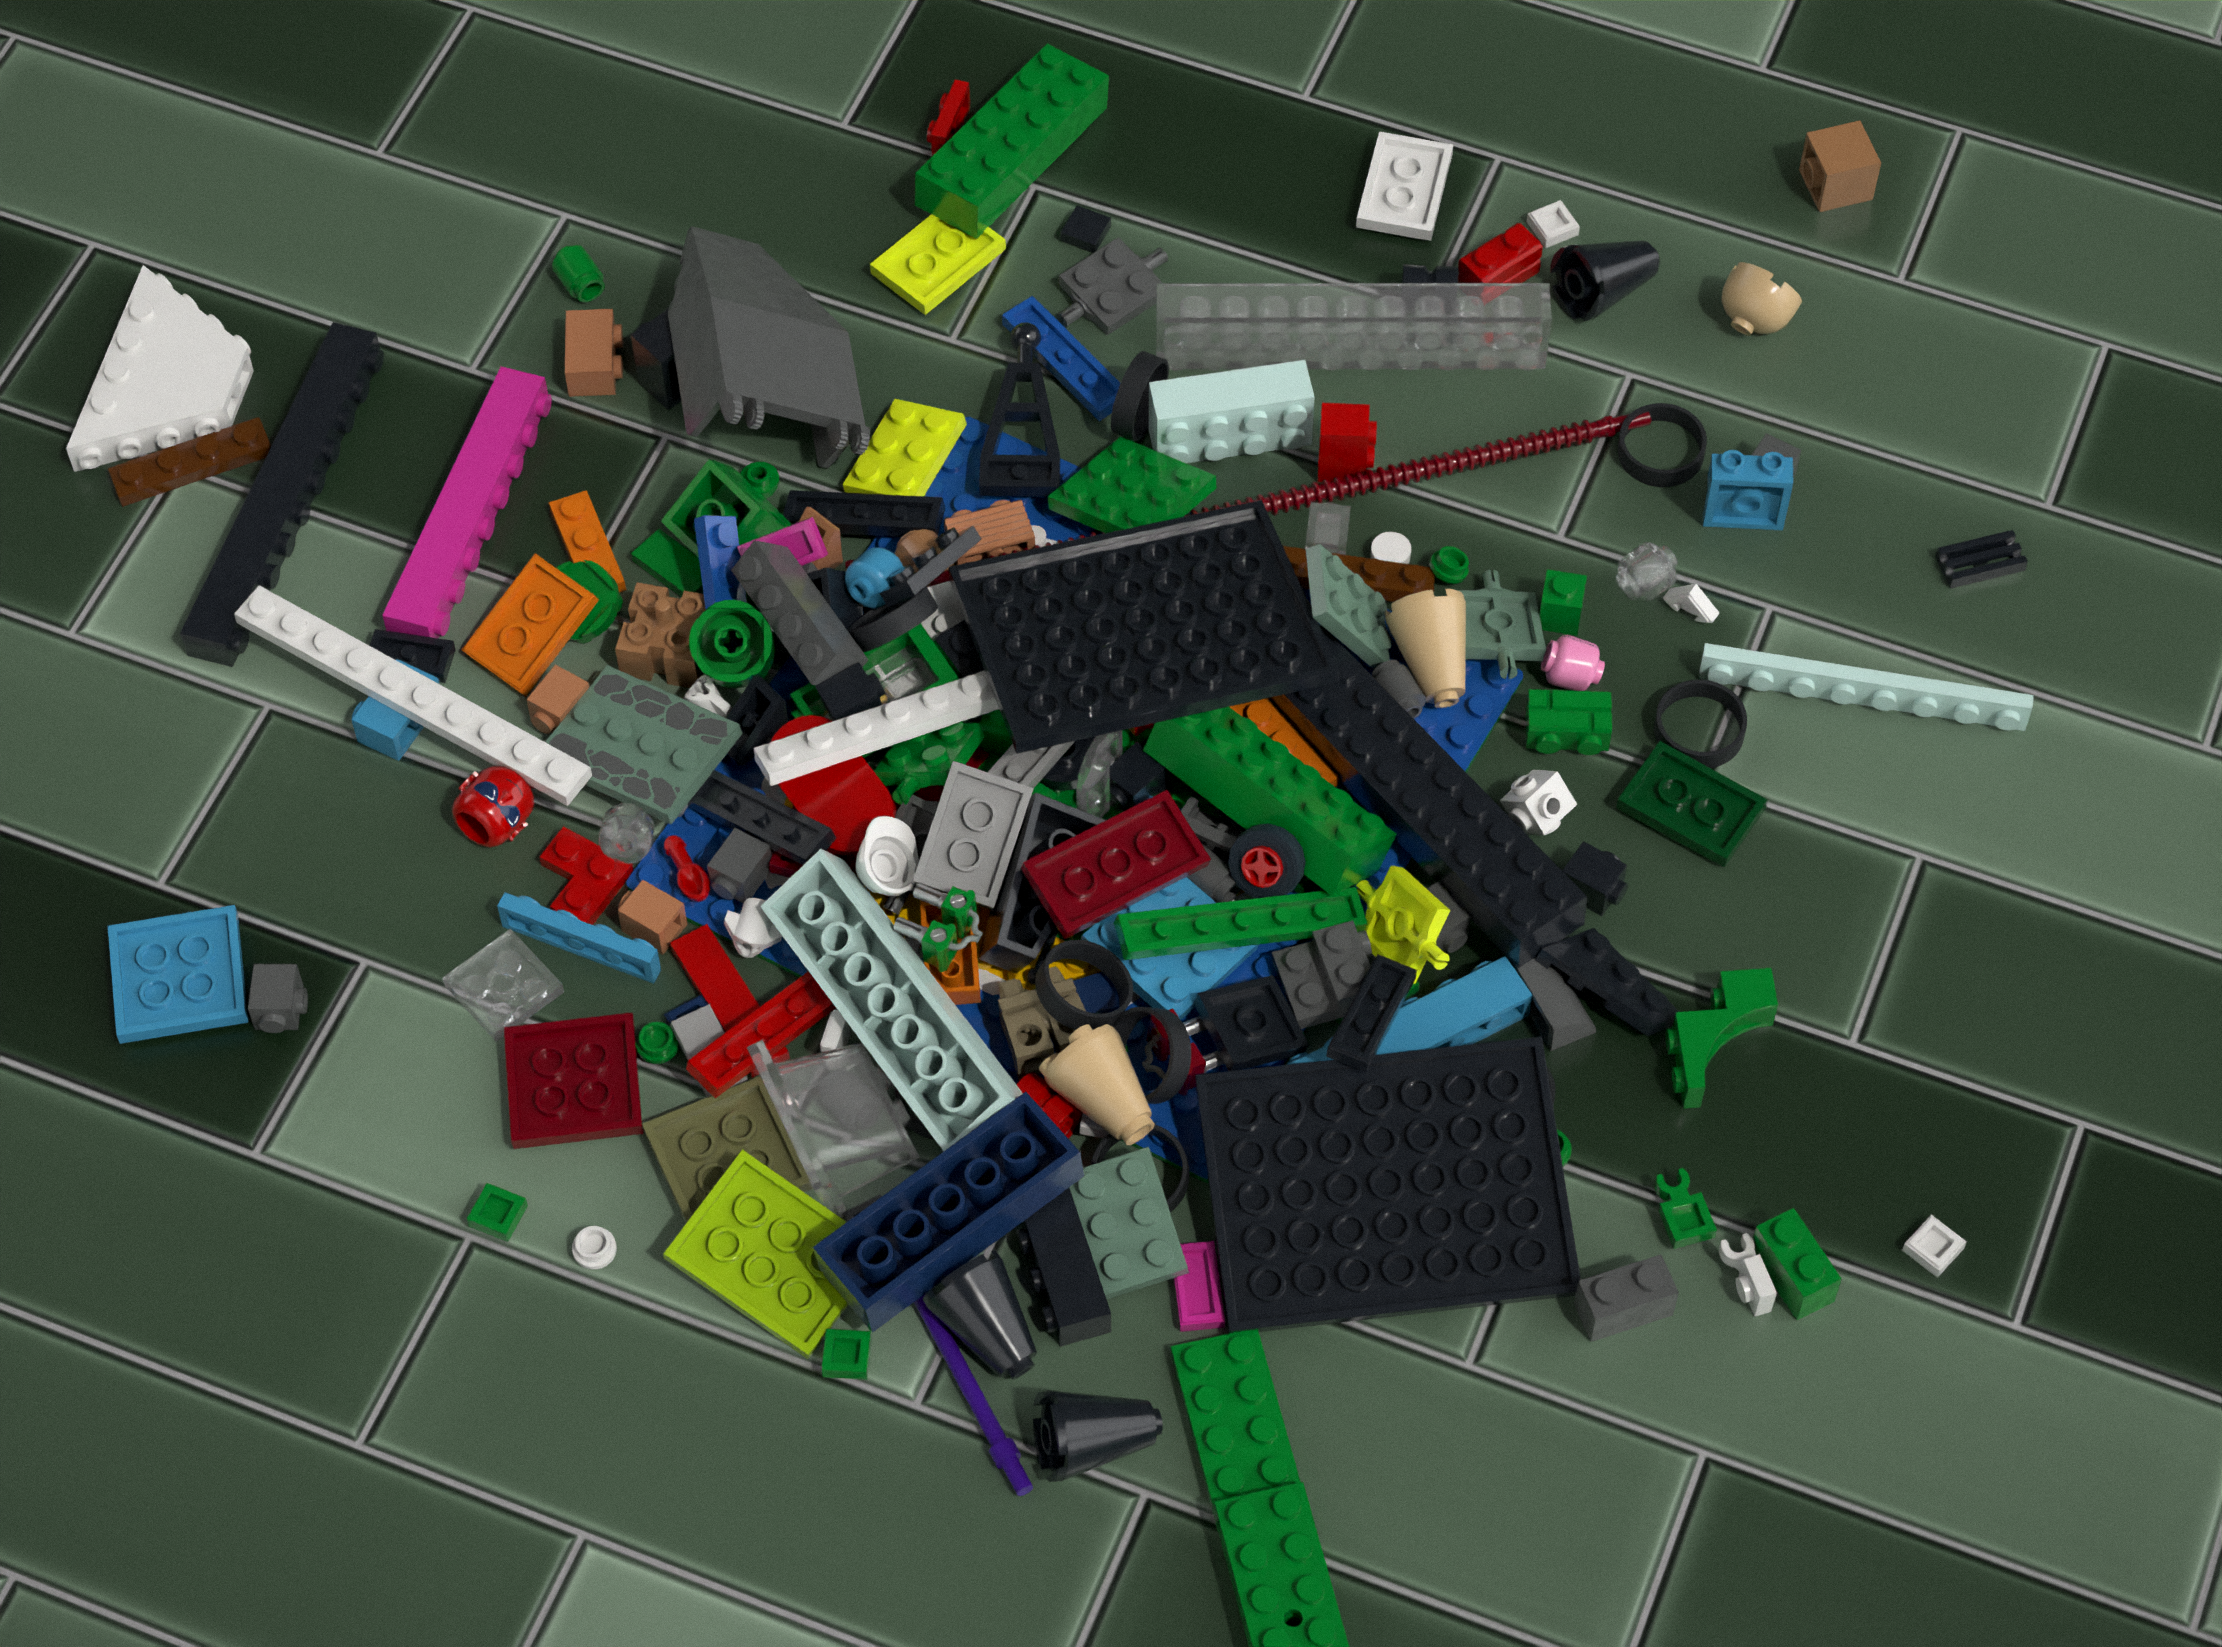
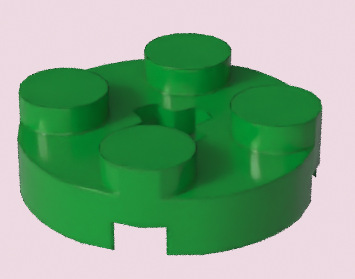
M587 560L577 563L569 561L556 567L599 599L569 639L582 644L588 643L593 638L604 633L615 620L617 612L620 611L623 604L622 596L619 593L618 585L613 576L597 563Z

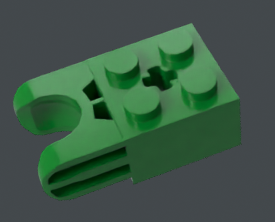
M708 459L661 520L698 558L695 518L704 515L736 516L739 545L792 525L732 466L712 459ZM746 592L747 602L752 606L756 607L755 603Z

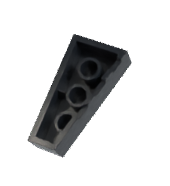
M1038 793L1031 796L995 906L989 914L978 957L979 960L1017 974L1036 959L1055 923L1022 872L1023 862L1106 820Z

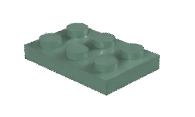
M1320 543L1306 549L1313 618L1373 669L1381 663L1390 660L1388 649L1391 648V639L1386 630L1384 613L1387 610V605L1383 596L1364 583L1359 574H1354L1342 563L1337 555H1332Z
M1146 1147L1084 1167V1177L1069 1188L1106 1299L1188 1274L1189 1270L1150 1148Z

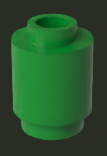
M580 245L566 246L557 252L552 263V269L569 294L580 302H590L599 297L605 288L604 276L585 248Z

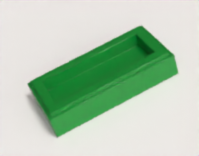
M658 529L631 553L632 561L678 596L682 597L684 591L703 594L699 558L662 530Z

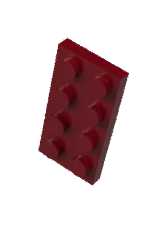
M1166 790L1023 862L1021 870L1063 938L1066 939L1207 867L1211 858L1170 793Z

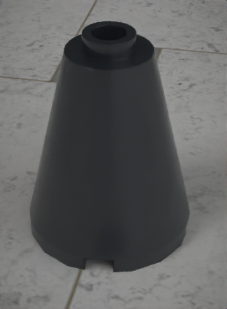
M1643 240L1575 244L1562 247L1554 254L1550 265V274L1556 272L1557 284L1552 286L1554 295L1560 307L1569 317L1575 320L1582 318L1584 321L1595 319L1657 274L1660 263L1659 254L1650 243Z
M996 1250L991 1251L989 1261L982 1254L943 1278L941 1282L945 1289L937 1296L932 1289L924 1296L923 1301L927 1308L1000 1378L1010 1375L1012 1380L1017 1379L1035 1366L1031 1360L1037 1354L1035 1344L1003 1259Z
M1052 1390L1038 1392L1034 1399V1406L1042 1405L1041 1418L1033 1419L1035 1447L1041 1469H1051L1052 1473L1046 1477L1049 1482L1066 1480L1153 1446L1157 1436L1162 1434L1163 1423L1161 1413L1158 1408H1153L1148 1400Z

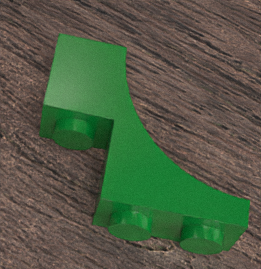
M1772 968L1720 971L1717 988H1711L1710 991L1712 1010L1675 1013L1672 1029H1666V1048L1668 1055H1675L1677 1067L1672 1068V1085L1674 1093H1681L1683 1109L1701 1108L1705 1092V1069L1715 1053L1724 1044L1747 1031L1773 1026L1778 1001Z

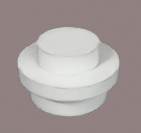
M599 1226L584 1228L577 1234L572 1243V1252L576 1262L580 1266L592 1270L603 1268L611 1263L617 1251L616 1241L612 1233Z

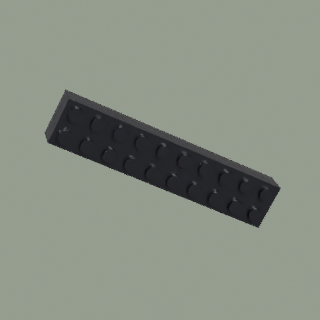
M1320 625L1321 631L1340 670L1339 682L1274 696L1268 699L1339 776V781L1370 813L1380 817L1384 824L1397 834L1395 840L1436 883L1439 881L1471 916L1472 921L1518 968L1537 957L1542 948L1561 941L1585 924L1587 896L1337 639Z

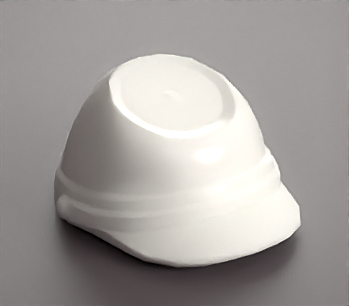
M888 816L876 817L868 825L865 837L857 853L855 864L857 876L868 890L886 896H899L913 888L915 884L912 883L919 858L915 836L910 827L903 821Z

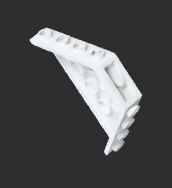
M144 265L141 268L66 447L74 472L93 469L100 465L123 459L136 458L139 455L162 450L232 426L254 372L249 356L251 349L241 336H232L224 329L222 323L214 315L209 314L207 316L189 295L185 293L180 295L173 289L165 276L160 273L155 275Z

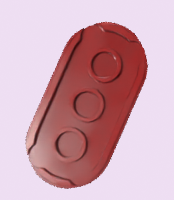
M816 715L795 718L783 725L775 733L771 742L833 721ZM862 756L778 784L798 812L833 830L836 840L828 850L835 854L853 855L856 857L871 821L879 816L895 818L896 804L892 795Z

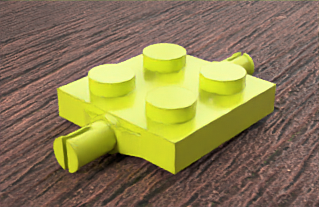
M1390 866L1383 883L1377 890L1367 880H1362L1356 885L1359 888L1357 889L1359 897L1367 904L1365 917L1368 924L1364 930L1367 932L1372 954L1375 957L1379 954L1416 969L1417 974L1413 984H1416L1427 960L1437 970H1441L1448 965L1445 961H1449L1450 957L1436 945V940L1451 910L1403 867Z

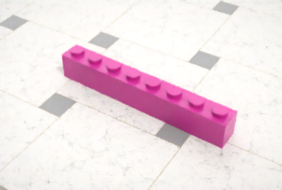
M500 367L385 608L382 617L386 631L439 638L447 633L450 625V613L454 604H459L462 601L468 574L476 570L484 540L488 541L493 534L496 514L499 509H504L507 504L509 486L513 478L517 479L521 474L524 462L523 456L527 448H532L535 444L538 434L537 426L541 418L547 417L549 414L552 396L548 394L545 377Z

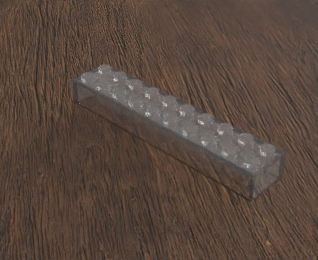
M1549 283L1156 284V356L1166 359L1169 369L1174 371L1182 369H1209L1213 371L1244 369L1300 360L1306 361L1307 369L1532 370L1545 369L1552 322Z

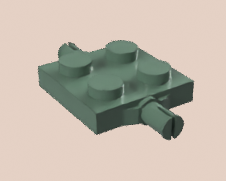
M1487 570L1482 574L1483 589L1457 590L1462 592L1466 602V659L1497 660L1500 676L1506 679L1508 673V679H1512L1518 674L1515 660H1544L1546 646L1535 592H1514L1502 589L1498 571L1493 570L1491 576V570Z

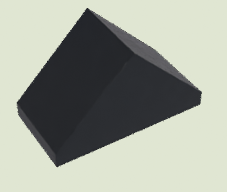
M760 675L753 676L727 719L738 723L742 731V735L728 752L738 765H745L755 758L754 748L770 743L775 733L788 723L786 701Z

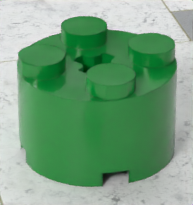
M724 600L714 603L696 619L690 631L689 647L695 663L706 677L720 686L727 688L747 687L754 675H760L764 678L774 662L776 640L773 630L762 613L746 602ZM736 635L743 645L737 647L735 653H730L723 644L730 643L731 636Z

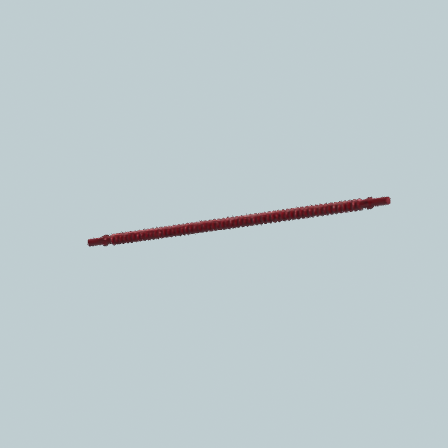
M1646 412L1634 418L1628 430L1651 425L1650 413ZM1629 414L1617 417L1608 415L1591 423L1588 420H1583L1580 426L1576 422H1572L1570 428L1562 424L1560 430L1551 427L1549 433H1546L1545 430L1541 429L1538 435H1535L1534 432H1529L1527 438L1519 434L1517 440L1508 437L1505 443L1497 439L1495 445H1492L1491 442H1486L1482 448L1479 444H1476L1474 450L1464 447L1462 453L1458 449H1454L1452 455L1444 451L1440 458L1436 454H1432L1430 460L1422 456L1418 463L1414 459L1409 461V465L1401 461L1396 468L1393 464H1389L1387 470L1379 466L1374 473L1371 469H1367L1365 475L1357 471L1352 478L1349 474H1345L1343 480L1335 476L1331 483L1327 479H1323L1321 485L1313 481L1309 488L1305 484H1301L1299 490L1291 486L1287 493L1283 489H1279L1277 495L1269 491L1265 498L1261 494H1258L1255 500L1247 496L1245 502L1241 503L1239 499H1236L1234 505H1230L1229 502L1225 501L1221 508L1217 504H1213L1212 510L1202 507L1199 513L1262 500L1267 513L1270 512L1276 516L1278 510L1287 513L1289 508L1292 507L1298 511L1300 505L1309 508L1312 502L1320 506L1322 500L1331 503L1333 497H1336L1341 501L1346 494L1349 498H1353L1355 492L1363 496L1368 489L1371 493H1375L1377 487L1385 491L1389 484L1393 488H1397L1399 482L1407 486L1411 479L1414 483H1418L1421 477L1428 481L1431 475L1440 478L1442 472H1445L1446 475L1450 476L1453 470L1462 473L1464 467L1472 471L1474 465L1483 468L1486 462L1494 466L1496 460L1505 463L1507 457L1515 461L1518 455L1522 458H1527L1529 452L1537 456L1539 450H1542L1543 453H1548L1552 447L1555 451H1558L1561 445L1565 448H1570L1572 442L1576 446H1580L1582 440L1590 444L1593 438L1614 437L1616 433L1620 432L1621 426ZM1194 509L1190 511V515L1198 514ZM1094 532L1090 533V537L1096 535ZM1080 535V536H1079V539L1085 538V536H1084V535ZM1069 537L1067 541H1072L1074 539L1072 537ZM1057 540L1056 544L1063 542L1062 540ZM943 571L930 582L929 587L950 581L949 571Z

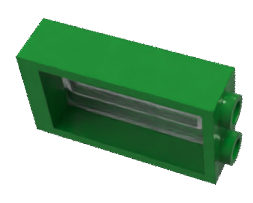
M921 623L898 638L878 648L863 652L868 659L867 663L863 666L865 673L869 675L874 672L886 693L880 697L882 705L958 680V676ZM809 682L790 694L796 710L791 712L793 719L807 715H816L832 720L821 701L815 687L816 685H812ZM872 752L862 755V757L864 758Z

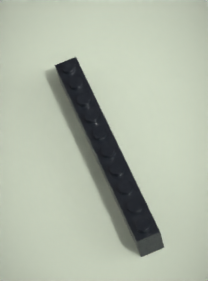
M332 323L180 632L187 656L233 667L239 653L245 652L249 643L250 630L236 622L234 613L259 585L269 591L277 586L285 557H290L293 553L295 537L300 526H305L308 522L311 511L310 505L315 495H319L324 488L325 474L330 464H334L339 457L340 443L345 433H350L353 428L355 412L360 402L364 403L367 399L369 383L374 372L378 373L382 368L384 352L380 350L376 332Z

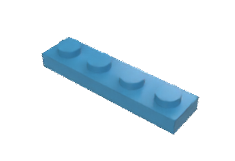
M505 892L497 905L501 924L504 928L653 984L661 972L658 950L643 939L634 938L631 940L616 934L615 931L605 925L596 924L594 926L578 920L575 915L568 911L557 910L556 912L543 907L536 900L528 896L516 897Z

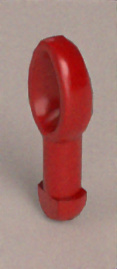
M671 835L664 842V850L668 856H671L678 869V887L690 900L696 902L704 901L710 892L709 876L703 867L692 862L685 849L686 843L677 835Z

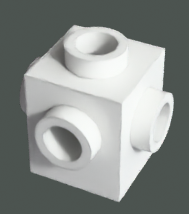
M1532 770L1527 775L1521 776L1512 783L1511 790L1500 800L1508 813L1507 815L1526 834L1542 836L1555 831L1561 824L1560 820L1577 805L1558 771Z

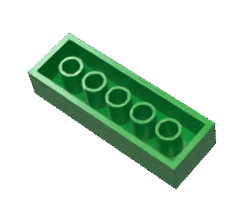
M1047 43L915 173V206L978 239L984 233V230L1107 109L1109 75Z
M1230 707L1157 722L1143 749L1144 752L1247 830L1254 825L1273 824L1283 827L1294 835L1303 848L1306 861L1304 875L1331 896L1378 873L1397 835L1384 824L1380 817L1367 812L1355 803L1347 792L1334 787L1322 778L1315 768L1305 765L1289 753L1285 745L1272 740L1260 731L1252 720L1242 717Z

